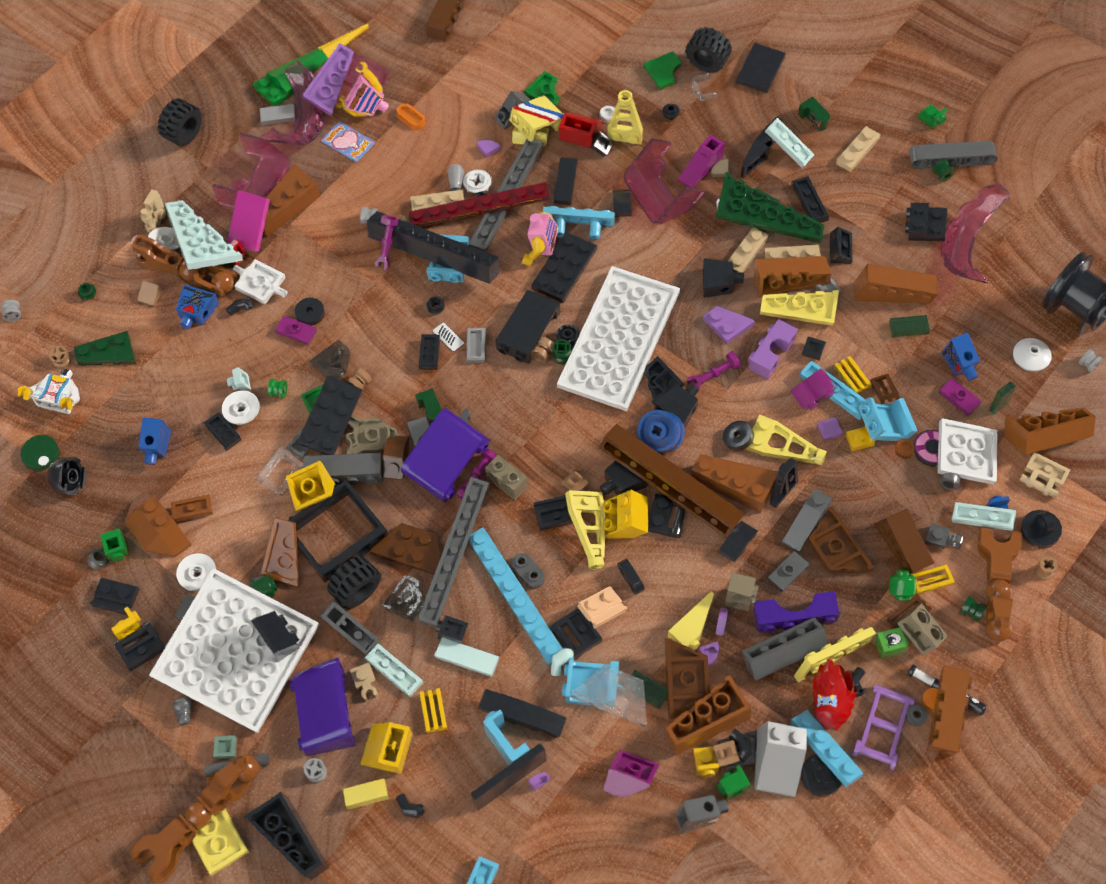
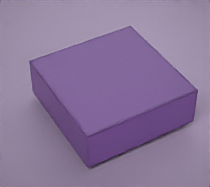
M836 417L817 423L823 441L842 437L843 433Z

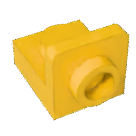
M866 425L865 427L846 432V438L852 451L871 447L875 444L876 440H871Z
M128 607L124 608L129 618L119 621L116 626L111 628L119 641L141 628L138 623L141 621L139 615L135 610L131 612Z
M713 746L693 749L697 776L702 775V777L707 778L713 777L715 773H718L719 764L716 761Z

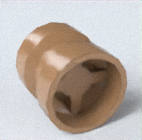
M540 337L536 343L537 346L533 348L530 355L536 361L545 363L549 358V353L553 351L554 343L548 338Z
M357 368L354 376L349 377L346 383L364 389L363 387L368 385L372 378L366 371Z

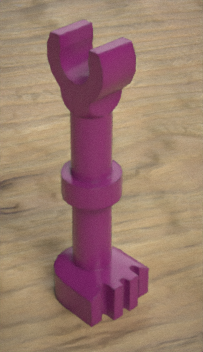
M383 215L381 218V224L386 225V230L381 241L383 244L381 255L375 261V267H379L381 262H383L384 270L390 267L388 253L393 241L391 239L393 227L398 225L399 219L396 217Z
M734 351L726 354L727 362L717 367L713 366L710 368V371L701 376H690L687 379V383H697L694 386L699 390L705 381L713 377H719L720 373L731 367L737 369L741 367V363Z
M488 448L485 452L481 453L482 460L476 468L472 469L470 477L480 479L487 464L497 456L496 453ZM470 477L467 480V482L459 488L457 494L459 495L458 498L461 500L463 499Z

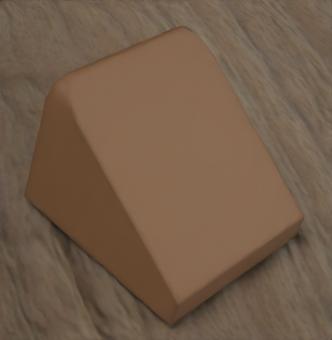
M143 281L138 302L155 306L162 293L160 286Z

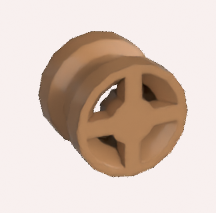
M56 346L49 351L48 356L53 366L62 369L69 365L71 358L64 347Z

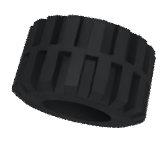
M704 27L694 32L685 47L687 59H689V62L694 67L706 73H716V71L719 72L728 60L732 53V45L729 44V39H726V36L721 34L720 31Z
M173 99L163 108L157 127L161 137L180 147L186 146L194 140L201 128L202 112H200L199 108L183 99Z
M357 556L344 563L333 574L327 589L332 597L344 609L348 610L362 604L374 593L381 581L382 575L366 557Z

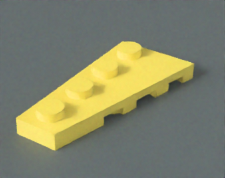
M839 290L825 293L823 291H815V293L810 294L800 292L795 295H788L787 293L763 295L760 315L833 326Z
M872 627L866 630L861 628L849 638L844 636L834 645L827 644L818 653L813 651L804 657L805 661L794 675L795 679L799 683L805 679L808 672L811 671L812 674L818 672L819 666L824 665L828 659L836 662L844 655V652L848 655L868 644L876 632Z

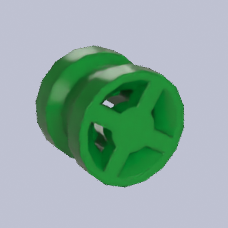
M271 378L268 384V396H279V398L284 399L288 389L287 380L277 381Z

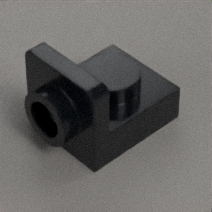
M445 615L444 620H439L435 631L439 633L437 639L441 640L443 637L461 644L468 623Z

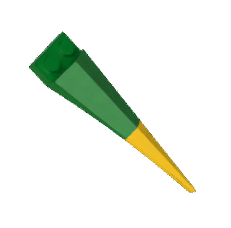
M368 24L267 72L265 77L253 83V88L273 107L288 100L296 91L286 70L305 72L311 76L326 63L339 43L346 46L367 30ZM290 73L297 89L309 78L308 75Z

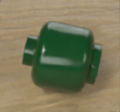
M262 574L249 580L251 588L270 598H274L275 592L278 591L273 577H269L267 574Z

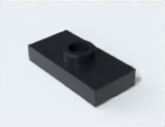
M421 334L419 369L438 370L440 334Z
M219 412L204 422L205 427L226 451L242 440Z

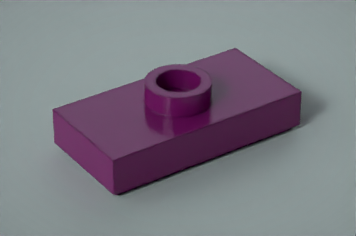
M283 316L275 331L279 335L309 345L317 329L311 325Z
M953 378L939 391V394L967 416L975 411L982 402Z

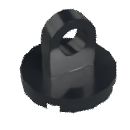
M1034 510L1024 517L1020 531L1028 544L1044 549L1052 547L1058 542L1062 535V526L1060 520L1049 511Z

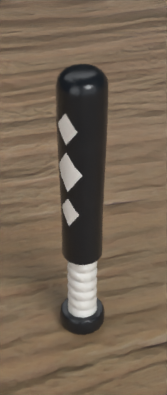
M912 664L907 673L908 676L917 677L929 684L931 688L938 689L939 679L918 670L916 665ZM967 694L966 697L969 698L967 709L980 716L983 715L987 709L986 704Z

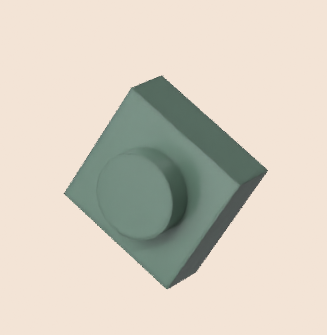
M215 736L213 757L215 759L236 758L237 737Z

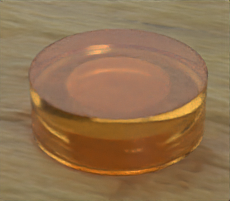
M909 439L899 440L895 446L896 455L902 459L911 458L915 452L914 443Z

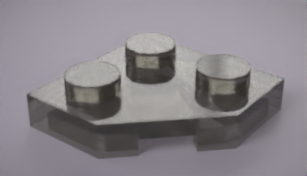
M338 339L309 362L323 377L326 378L328 375L339 379L347 373L351 352Z
M405 574L382 607L386 611L413 621L424 606L422 583L418 579Z

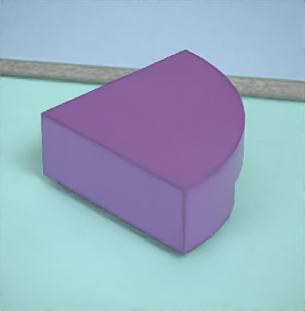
M482 140L477 142V147L485 157L501 150L500 145L494 141Z
M720 608L716 635L722 636L724 634L728 609Z
M718 641L698 648L700 653L708 656V667L717 659L719 652Z
M542 772L530 778L529 785L533 791H536L548 783L551 778L546 772Z

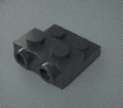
M911 203L910 208L906 210V218L910 219L905 224V233H909L908 240L945 241L947 208L929 207V203Z

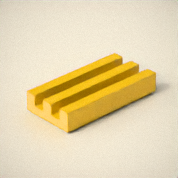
M851 356L847 357L846 360H841L840 363L834 364L835 370L847 386L857 394L871 387L872 384ZM842 367L846 369V371L849 373V376L858 385L859 389H857V387L854 385V383L851 381V379L848 377V375L845 373Z
M948 565L911 574L916 579L944 571L946 573L922 581H916L915 595L954 585L955 581ZM947 578H948V580H945V581H942V582H938V583H935V584H931V585H928V586H924V587L919 588V586H923V585H926V584H930V583L937 582V581L944 580V579H947Z
M440 688L434 691L428 690L425 693L424 691L420 692L426 732L432 733L446 730L447 724ZM436 695L442 721L441 726H438L433 696ZM426 697H429L434 724L432 728H430Z

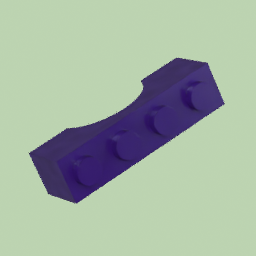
M835 591L814 594L811 605L798 612L785 610L775 599L756 601L753 606L757 632L763 631L764 633H770L775 631V629L781 628L788 630L814 617L819 623L830 625L838 621L840 615Z

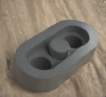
M520 553L515 555L512 559L514 572L529 588L537 589L541 587L545 580L543 571L527 554ZM521 560L525 561L522 565L518 563ZM533 574H536L538 576L535 579L531 578Z

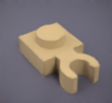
M370 663L350 669L357 690L363 689L361 692L363 700L365 702L368 701L366 697L368 692H373L375 698H377L378 692L375 687L371 686L377 682Z

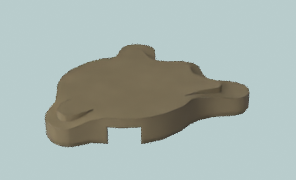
M352 415L348 426L354 431L346 434V440L350 444L346 454L383 452L388 437L390 435L398 436V431L396 428L382 422L381 419H359Z

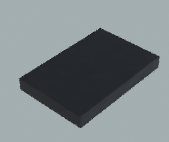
M754 43L736 78V83L768 93L786 57V53Z

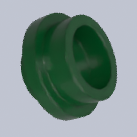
M83 283L78 288V295L82 300L94 298L97 292L95 286L90 283Z

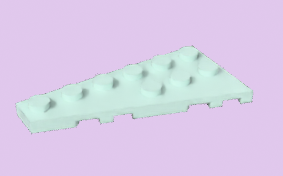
M183 200L165 203L167 214L188 270L242 261V254L234 251L233 246L230 243L227 244L223 237L209 224L206 225L200 216L197 217L194 214V210Z

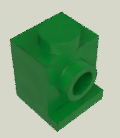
M119 528L100 534L103 549L109 561L119 562L124 559V556L129 555L125 536Z
M739 765L736 767L735 773H732V771L725 773L720 777L719 783L715 785L718 794L724 796L727 801L749 790L750 782Z

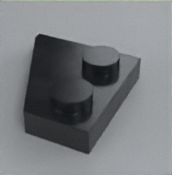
M789 458L786 463H782L778 469L770 500V505L774 508L779 506L798 483L797 461Z

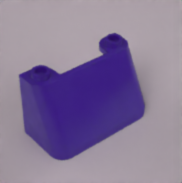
M445 408L437 415L401 467V472L446 503L455 494L453 483L474 453L479 454L487 450L490 439Z
M339 658L330 659L293 674V679H290L291 691H295L301 738H298V746L300 751L304 750L306 757L356 746L355 737L351 735L352 725L349 718L344 686L345 673Z

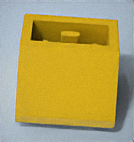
M629 490L604 501L606 539L636 538L648 533L647 496Z
M391 722L372 724L360 764L401 774L413 735L410 727Z

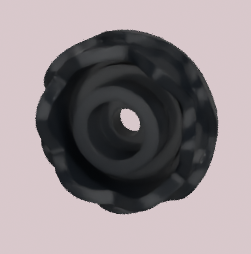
M568 324L558 328L557 340H567L571 346L577 342L579 330L575 326Z

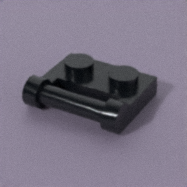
M655 494L648 520V532L680 538L682 534L681 526L686 510L667 496ZM673 506L678 507L673 528H668Z
M579 608L550 627V630L553 634L556 633L566 649L569 648L573 651L574 661L603 642V638L593 628L592 623L586 619ZM566 625L581 646L575 648L562 628Z
M149 620L143 623L144 626L120 641L117 639L113 642L130 672L162 653L165 649ZM146 633H149V635L146 636L145 638H143V639H141L140 641L136 642L135 644L131 645V646L128 647L127 649H124V647L127 646L128 644H130V643H132L133 641L137 640L138 638H140L141 636L145 635Z

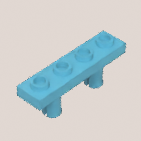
M543 207V212L550 213L559 227L556 237L564 235L566 223L590 224L589 238L599 240L601 225L614 226L615 212L609 210L593 211L588 208L579 210L573 207Z

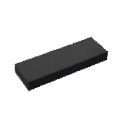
M560 157L554 203L571 205L578 159Z
M809 176L793 180L792 187L806 215L820 223L829 221V215Z

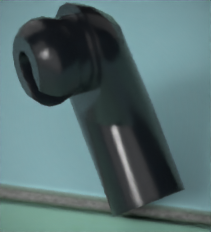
M400 794L395 798L403 815L418 818L425 813V807L422 804L409 803L405 794Z

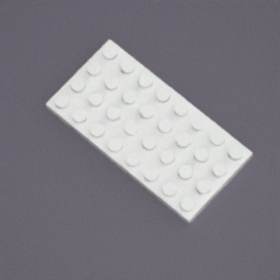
M612 266L557 382V388L627 412L643 377L644 370L650 361L680 293V288Z

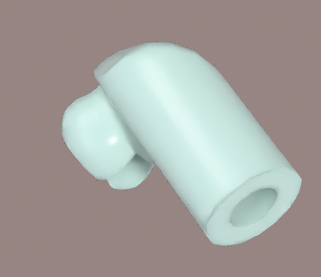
M564 648L553 655L551 675H561L562 665L568 662L569 658H573L574 653L571 649Z

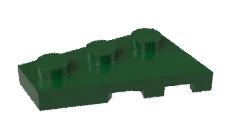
M128 331L74 346L76 360L79 365H101L102 363L120 365V363L127 362L137 364Z

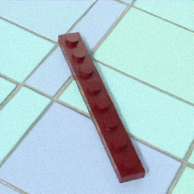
M547 182L409 211L410 224L418 227H426L550 200Z

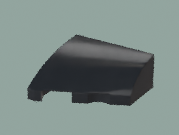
M658 356L644 370L648 378V388L651 391L653 398L651 401L654 406L655 402L674 386L679 385L683 387L685 385Z

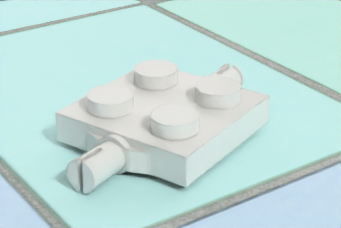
M256 259L246 269L237 265L233 268V272L241 275L238 282L234 285L235 289L263 304H266L275 293L282 297L287 295V290L280 288V285L286 278L284 273Z

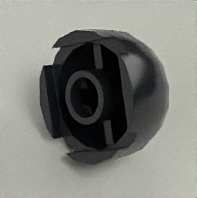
M62 457L55 460L50 465L47 473L49 486L55 492L63 495H76L79 493L77 492L79 487L82 489L86 481V469L80 464L82 461L76 457Z

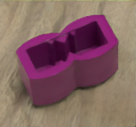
M819 369L793 388L791 393L803 410L809 409L812 411L819 406L818 402L821 399H828L835 394L834 390L837 387L825 370Z

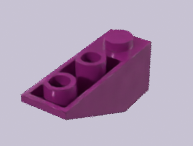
M710 135L700 145L678 178V181L693 189L724 156L725 143Z

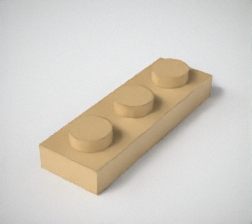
M866 126L840 155L836 164L851 172L877 143L881 134Z
M463 190L412 196V211L464 200Z
M754 227L750 230L728 260L733 263V272H744L768 240V234Z
M819 245L765 248L764 255L765 259L820 256Z

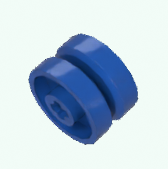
M653 410L642 417L638 424L637 434L638 439L653 450L666 454L680 447L684 441L685 428L681 419L675 414L663 410Z

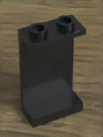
M527 290L496 338V349L503 355H510L519 362L529 364L531 362L530 353L553 317L557 319L560 315V304Z

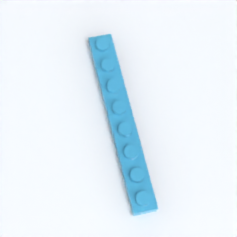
M484 527L470 535L469 544L548 667L551 666L553 655L562 650V647Z

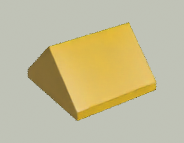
M317 461L286 476L297 512L332 496L335 483L321 461Z

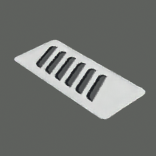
M445 323L440 324L433 330L435 334H440V339L452 351H455L464 344Z

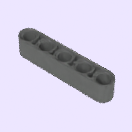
M992 141L915 145L909 149L911 167L914 169L933 168L941 160H947L950 167L989 165L997 161L995 144Z

